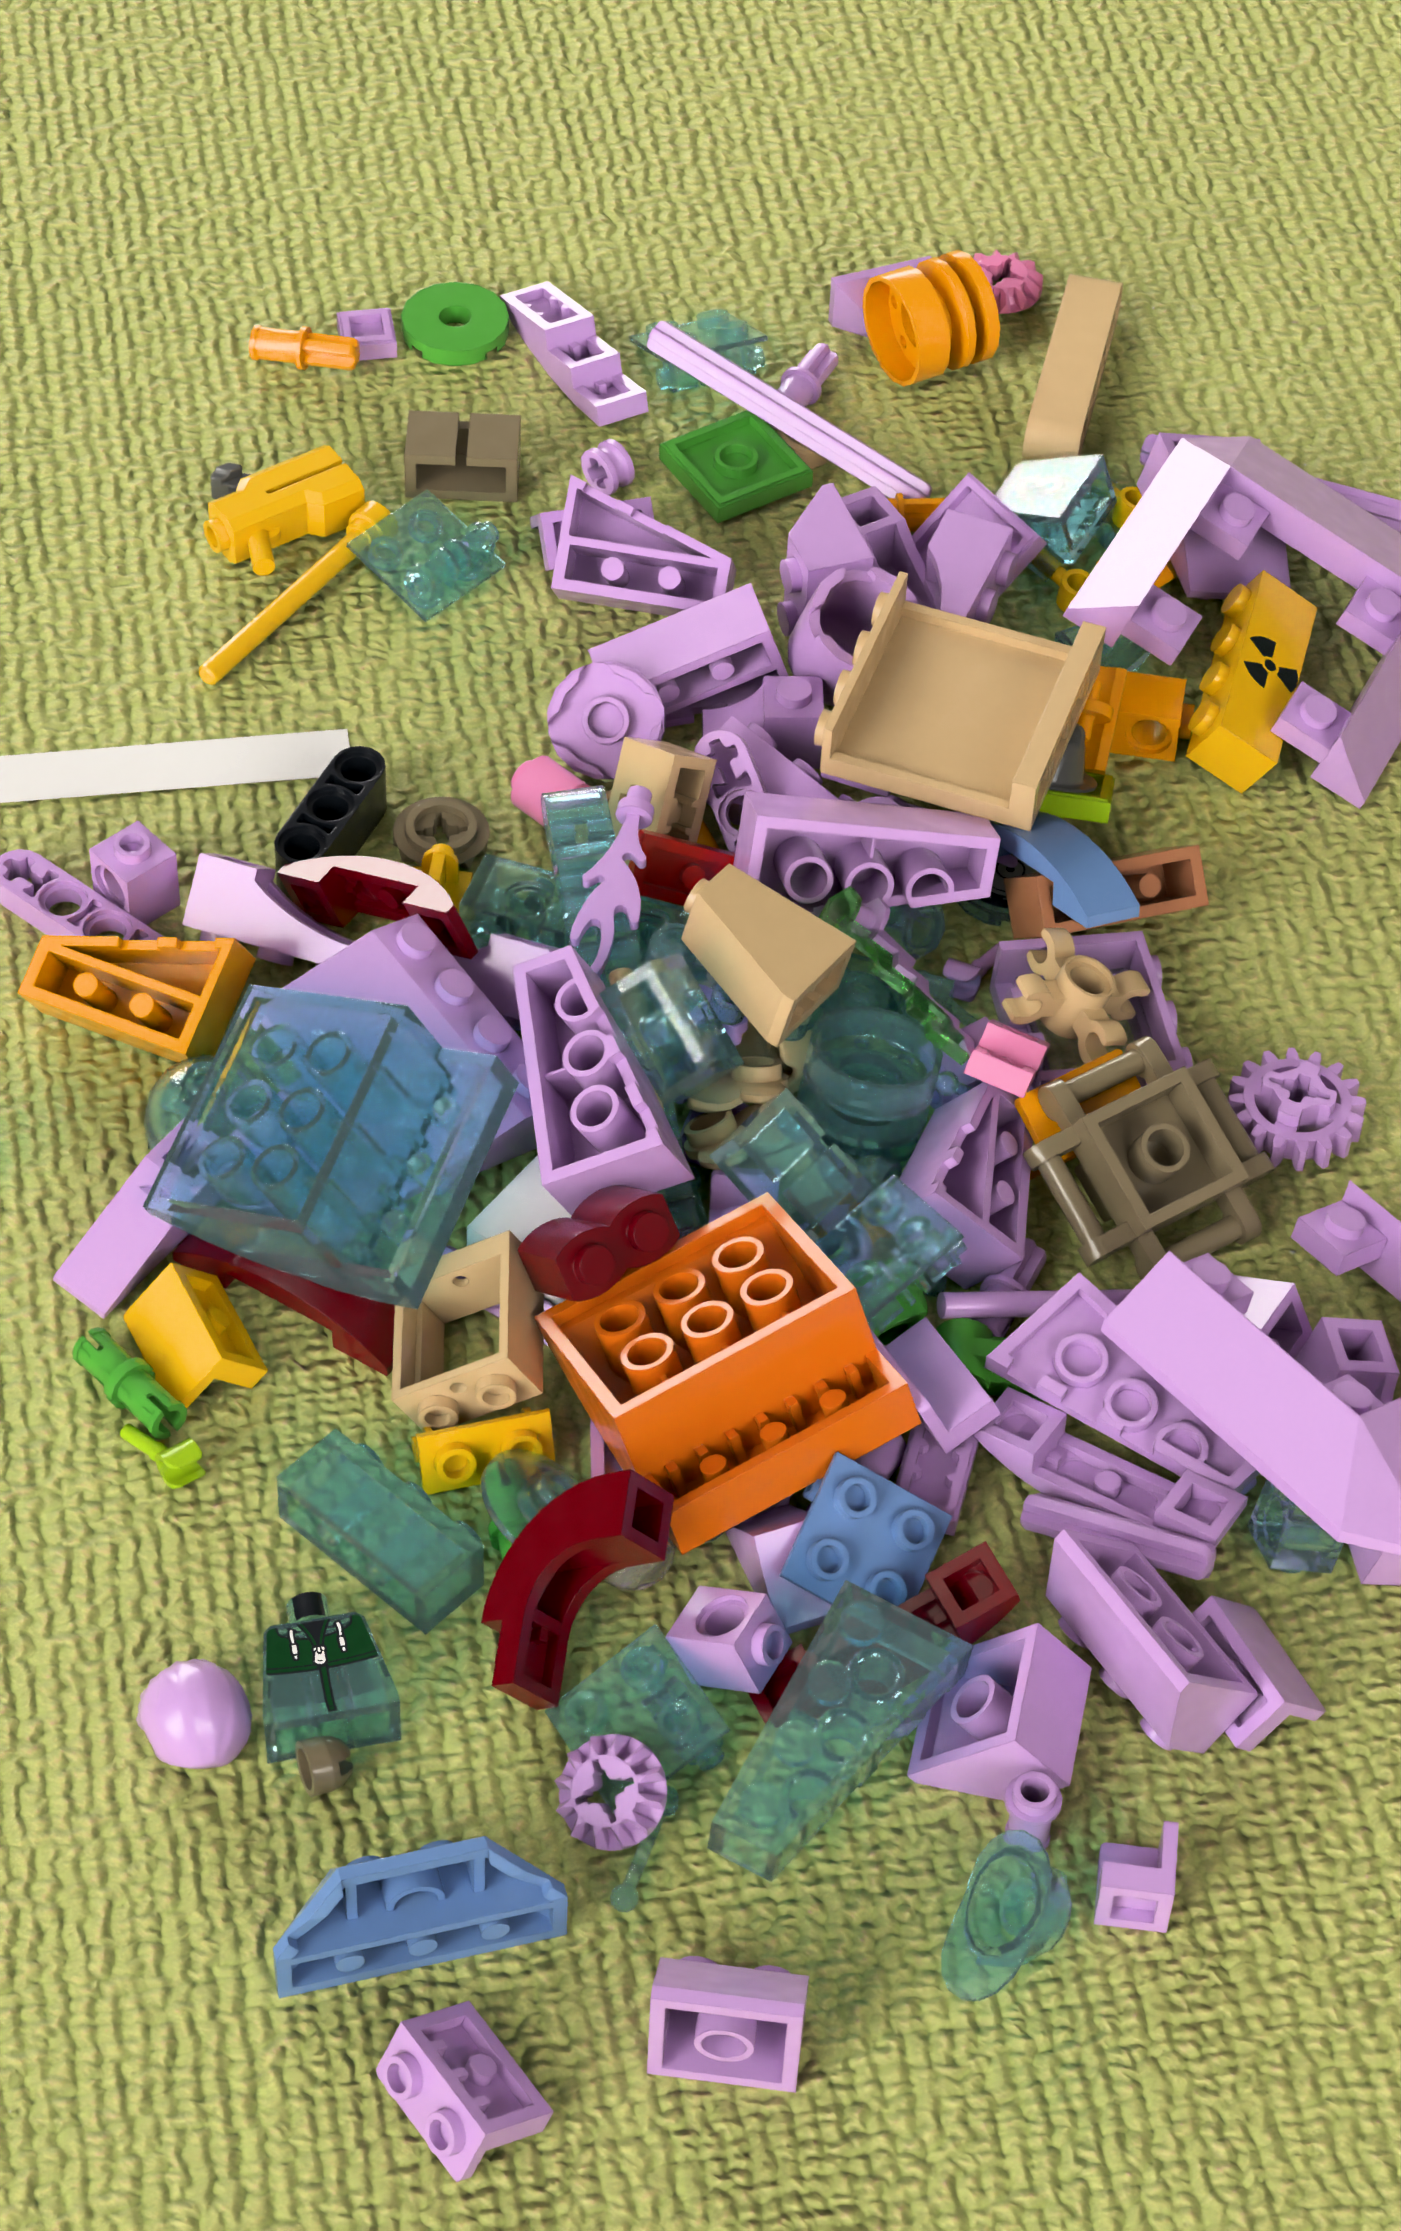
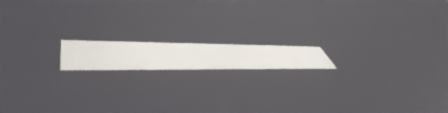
M338 729L0 756V803L319 778L334 756L341 750L350 747L348 730Z

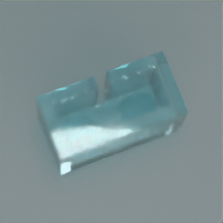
M787 1088L756 1109L709 1155L749 1202L768 1192L814 1243L829 1234L874 1188L859 1171L858 1165L851 1156L843 1152L836 1143L829 1147L824 1143L821 1137L826 1132L816 1122L811 1110L799 1102Z

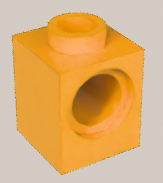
M1127 671L1110 753L1175 762L1178 738L1190 740L1191 730L1188 729V725L1195 708L1194 704L1183 703L1187 679Z

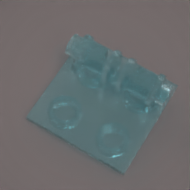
M715 309L704 311L696 315L697 321L680 325L676 321H667L753 375L756 374L757 368L764 367L765 357L761 346H754V344L768 341L767 335L748 325L746 321L728 314L727 310ZM659 322L647 325L645 333L629 336L630 342L663 362V367L656 369V380L661 390L669 389L672 393L699 387L696 378L650 351L647 347L649 334Z
M428 489L348 542L346 546L425 622L506 566V563L494 552L495 542L499 540V532L491 522H474L467 527Z
M892 1175L879 1188L872 1191L864 1201L815 1241V1244L854 1285L870 1329L872 1331L876 1329L880 1333L904 1311L901 1304L895 1298L897 1295L912 1307L916 1300L907 1287L914 1282L924 1293H928L932 1288L922 1274L925 1273L935 1284L953 1267H958L962 1263L959 1256L967 1250L966 1245L962 1241L964 1236L895 1175Z
M656 1624L561 1697L558 1707L545 1710V1713L571 1751L578 1749L588 1742L590 1736L626 1735L639 1740L653 1751L663 1767L666 1781L687 1764L698 1765L703 1771L716 1767L725 1756L721 1749L723 1745L722 1737L730 1731L728 1725ZM603 1770L604 1774L601 1775L603 1787L598 1792L606 1804L610 1806L612 1813H614V1809H616L615 1796L624 1792V1787L634 1784V1781L610 1780L605 1770Z

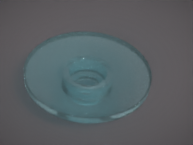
M511 1449L497 1454L487 1464L482 1473L481 1493L485 1507L494 1524L513 1544L521 1531L541 1509L579 1482L566 1469L546 1456L529 1450Z

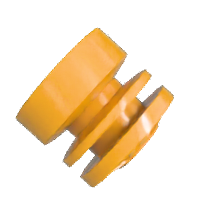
M958 249L937 258L933 257L919 262L916 268L908 265L870 278L866 284L862 307L865 329L872 351L881 368L893 382L905 387L941 375L945 372L946 368L956 370L969 364L992 358L999 346L1000 337L998 307L987 277L981 266L970 254Z

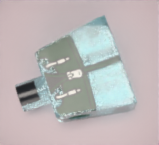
M305 1592L291 1598L286 1604L289 1623L270 1626L263 1633V1726L267 1764L296 1759V1742L314 1736H333L339 1738L349 1746V1749L401 1740L400 1699L398 1691L364 1615L357 1612H349L331 1616L326 1596L318 1592Z

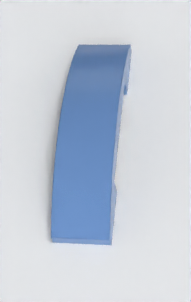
M1041 811L1038 812L1031 831L989 820L1001 838L998 857L1012 854L1054 882L1052 905L1086 929L1139 917L1140 904L1120 871L1098 845L1072 824Z

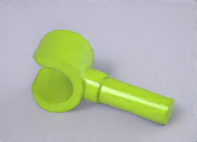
M130 1423L121 1429L120 1437L156 1462L160 1475L171 1489L183 1487L206 1475L205 1470L197 1462V1460L202 1458V1452L192 1438H187L168 1448L164 1443L156 1441Z

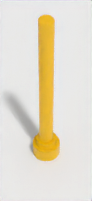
M367 501L349 517L346 536L199 667L201 679L207 684L215 685L361 552L369 553L383 549L398 534V525L391 512L376 501Z

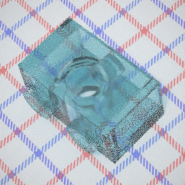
M680 952L648 961L599 993L664 1106L701 1092L745 1064Z

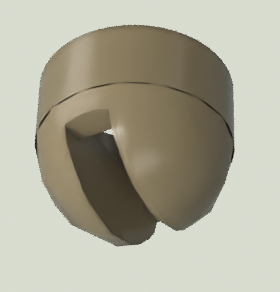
M314 1736L296 1742L295 1753L299 1774L304 1788L310 1797L333 1792L345 1785L353 1771V1764L345 1760L351 1754L349 1746L345 1742L333 1736Z

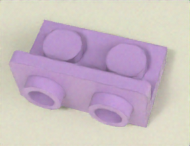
M470 2001L401 2021L376 2068V2074L387 2092L395 2099L426 2141L430 2150L438 2157L456 2182L472 2177L487 2150L543 2132L554 2112Z

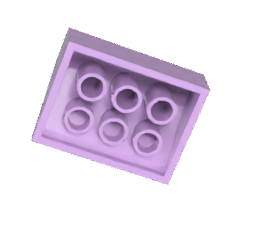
M419 914L368 932L256 1004L251 1012L254 1019L403 1204L537 1148L522 1039Z

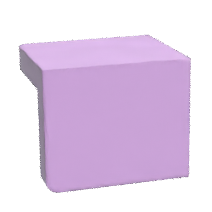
M1164 1821L1158 1848L1108 1842L1100 1846L1094 1924L1167 1933L1175 1896L1179 1822Z

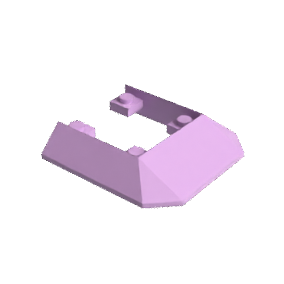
M1251 436L1181 438L1062 616L1081 627L1083 621L1106 627L1104 643L1111 648L1122 634L1171 666L1203 616L1155 586L1154 583L1188 531L1192 530L1238 561L1260 527L1357 589L1336 624L1383 654L1350 711L1302 681L1270 730L1319 762L1310 776L1312 779L1360 809L1401 741V533Z
M1350 1180L1341 1201L1298 1217L1291 1238L1334 1275L1338 1276L1360 1267L1401 1302V1222ZM1169 1250L1103 1321L1100 1331L1334 1540L1401 1556V1397L1383 1404L1366 1386L1360 1384L1350 1374L1323 1384L1243 1315L1247 1313L1254 1292L1232 1274L1223 1263L1217 1261L1209 1253L1182 1262Z

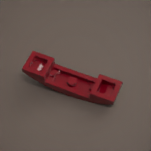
M330 856L285 864L277 872L293 903L317 922L344 928L358 912L393 921H399L419 914L452 955L471 960L479 952L446 890L431 876L407 864L369 856Z
M211 1210L172 1252L175 1262L192 1269L216 1275L225 1289L234 1279H237L332 1331L334 1348L385 1376L392 1372L395 1296L355 1265L317 1242L258 1217L231 1211Z
M987 1542L979 1544L925 1574L929 1589L808 1655L802 1644L787 1651L760 1694L748 1692L771 1736L777 1738L822 1726L858 1712L899 1692L953 1659L1002 1620L1021 1600Z

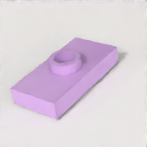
M921 1422L920 1425L912 1428L910 1431L896 1485L950 1514L952 1519L945 1534L954 1536L979 1441L973 1434L946 1454Z

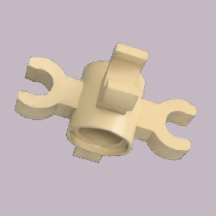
M1043 928L1040 934L1047 945V950H1029L1026 955L1028 964L1035 974L1030 973L1018 976L1015 981L1023 996L1019 998H1005L1001 1003L1011 1022L1023 1025L1040 1018L1046 1028L1054 1034L1066 1039H1078V1051L1084 1064L1107 1054L1106 1046L1125 1045L1127 1042L1126 1032L1118 1021L1128 1020L1135 1016L1136 1011L1129 1001L1130 998L1148 996L1151 992L1141 973L1135 970H1128L1113 976L1110 970L1098 960L1084 955H1075L1074 941L1068 930L1065 928Z

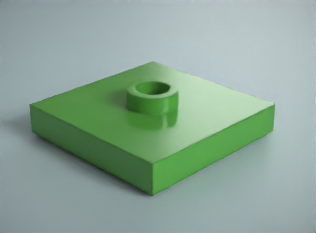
M747 410L659 444V459L717 523L812 487L813 471L767 422Z

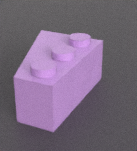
M570 475L551 589L558 599L671 616L733 590L737 569L732 558L669 525L656 521L637 511L633 506L621 500H616L588 485L587 482Z
M751 583L588 649L592 663L617 661L639 670L656 687L665 707V728L694 723V714L702 713V709L726 707L747 699L763 685V676H788Z
M985 1082L934 1110L877 1221L879 1226L965 1290L983 1281L987 1276L997 1274L1024 1260L1031 1169L1022 1154L1032 1147L1033 1139L1014 1105L1017 1097Z

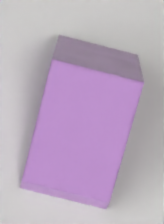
M790 1504L760 1512L725 1531L753 1591L767 1593L788 1634L841 1617V1610L779 1576L808 1513Z

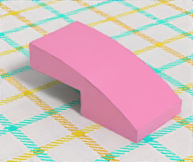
M992 1019L987 1023L979 1045L973 1049L963 1073L1024 1098L1044 1061L1051 1043Z

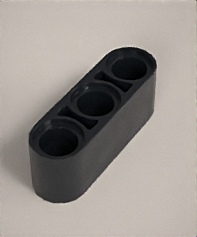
M364 746L349 747L341 750L334 756L278 832L274 840L276 884L291 901L290 895L277 874L285 864L320 857L356 856L384 817L387 809L385 760L379 752Z

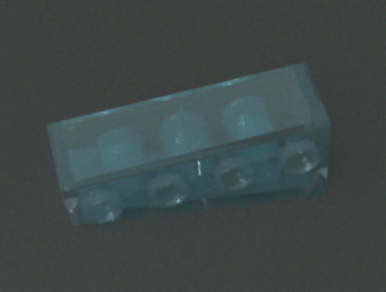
M845 1580L713 1818L707 1849L772 1882L832 1818L834 1811L857 1787L860 1788L875 1772L885 1756L904 1736L907 1737L925 1718L927 1711L965 1675L974 1645Z

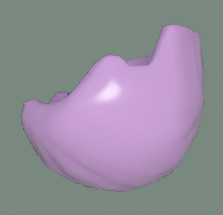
M205 1659L176 1661L152 1678L147 1688L140 1695L141 1701L138 1704L136 1721L138 1726L145 1732L153 1747L154 1754L160 1761L188 1769L222 1767L232 1762L247 1744L251 1733L252 1720L249 1700L238 1680L228 1670L217 1666L215 1663Z

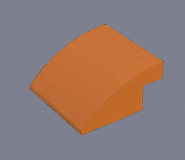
M768 1192L680 1238L664 1256L655 1262L643 1267L627 1268L620 1280L602 1295L579 1302L566 1299L534 1317L539 1330L570 1385L622 1470L631 1469L674 1495L669 1538L682 1555L811 1485L817 1479L823 1478L835 1452H839L854 1461L921 1424L908 1383L876 1348L856 1288Z

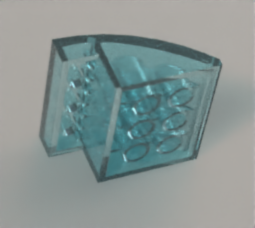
M249 984L144 1202L143 1208L149 1214L183 1231L256 1263L337 1291L418 1310L519 1082L497 1055L442 1048L408 1005Z

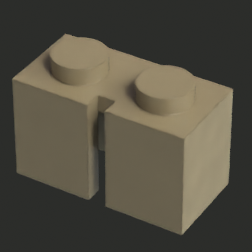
M409 410L404 453L405 497L517 502L521 459V415L470 413V422L459 421L458 412Z

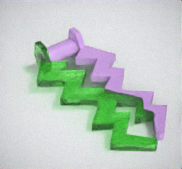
M850 886L829 898L818 918L856 940L855 947L870 958V971L906 999V1013L924 1025L926 1039L960 1065L967 1063L974 1049V1039L959 1028V1019L930 996L929 981L912 968L916 960L884 930L890 915V908L884 900L877 897L862 906V898Z

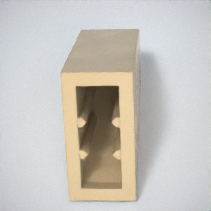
M730 863L710 881L705 878L699 880L689 893L684 904V911L689 913V917L681 940L764 1040L776 1048L839 988L856 944L855 939Z

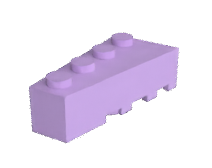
M745 791L733 866L817 917L830 916L831 907L838 899H846L864 906L879 897L884 900L888 907L909 904L910 908H918L990 897L1001 838L988 819L962 812Z
M571 945L513 965L542 1186L572 1216L576 1208L588 1196L609 1186L624 1185L658 1192L695 1179L609 993L599 976Z

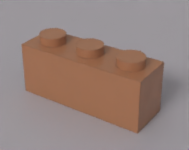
M1199 845L1163 847L1110 858L1140 904L1139 917L1087 929L1209 905ZM1039 872L1004 878L1013 939L1042 938L1040 933L1043 928H1065L1069 933L1087 929L1052 905L1054 882Z

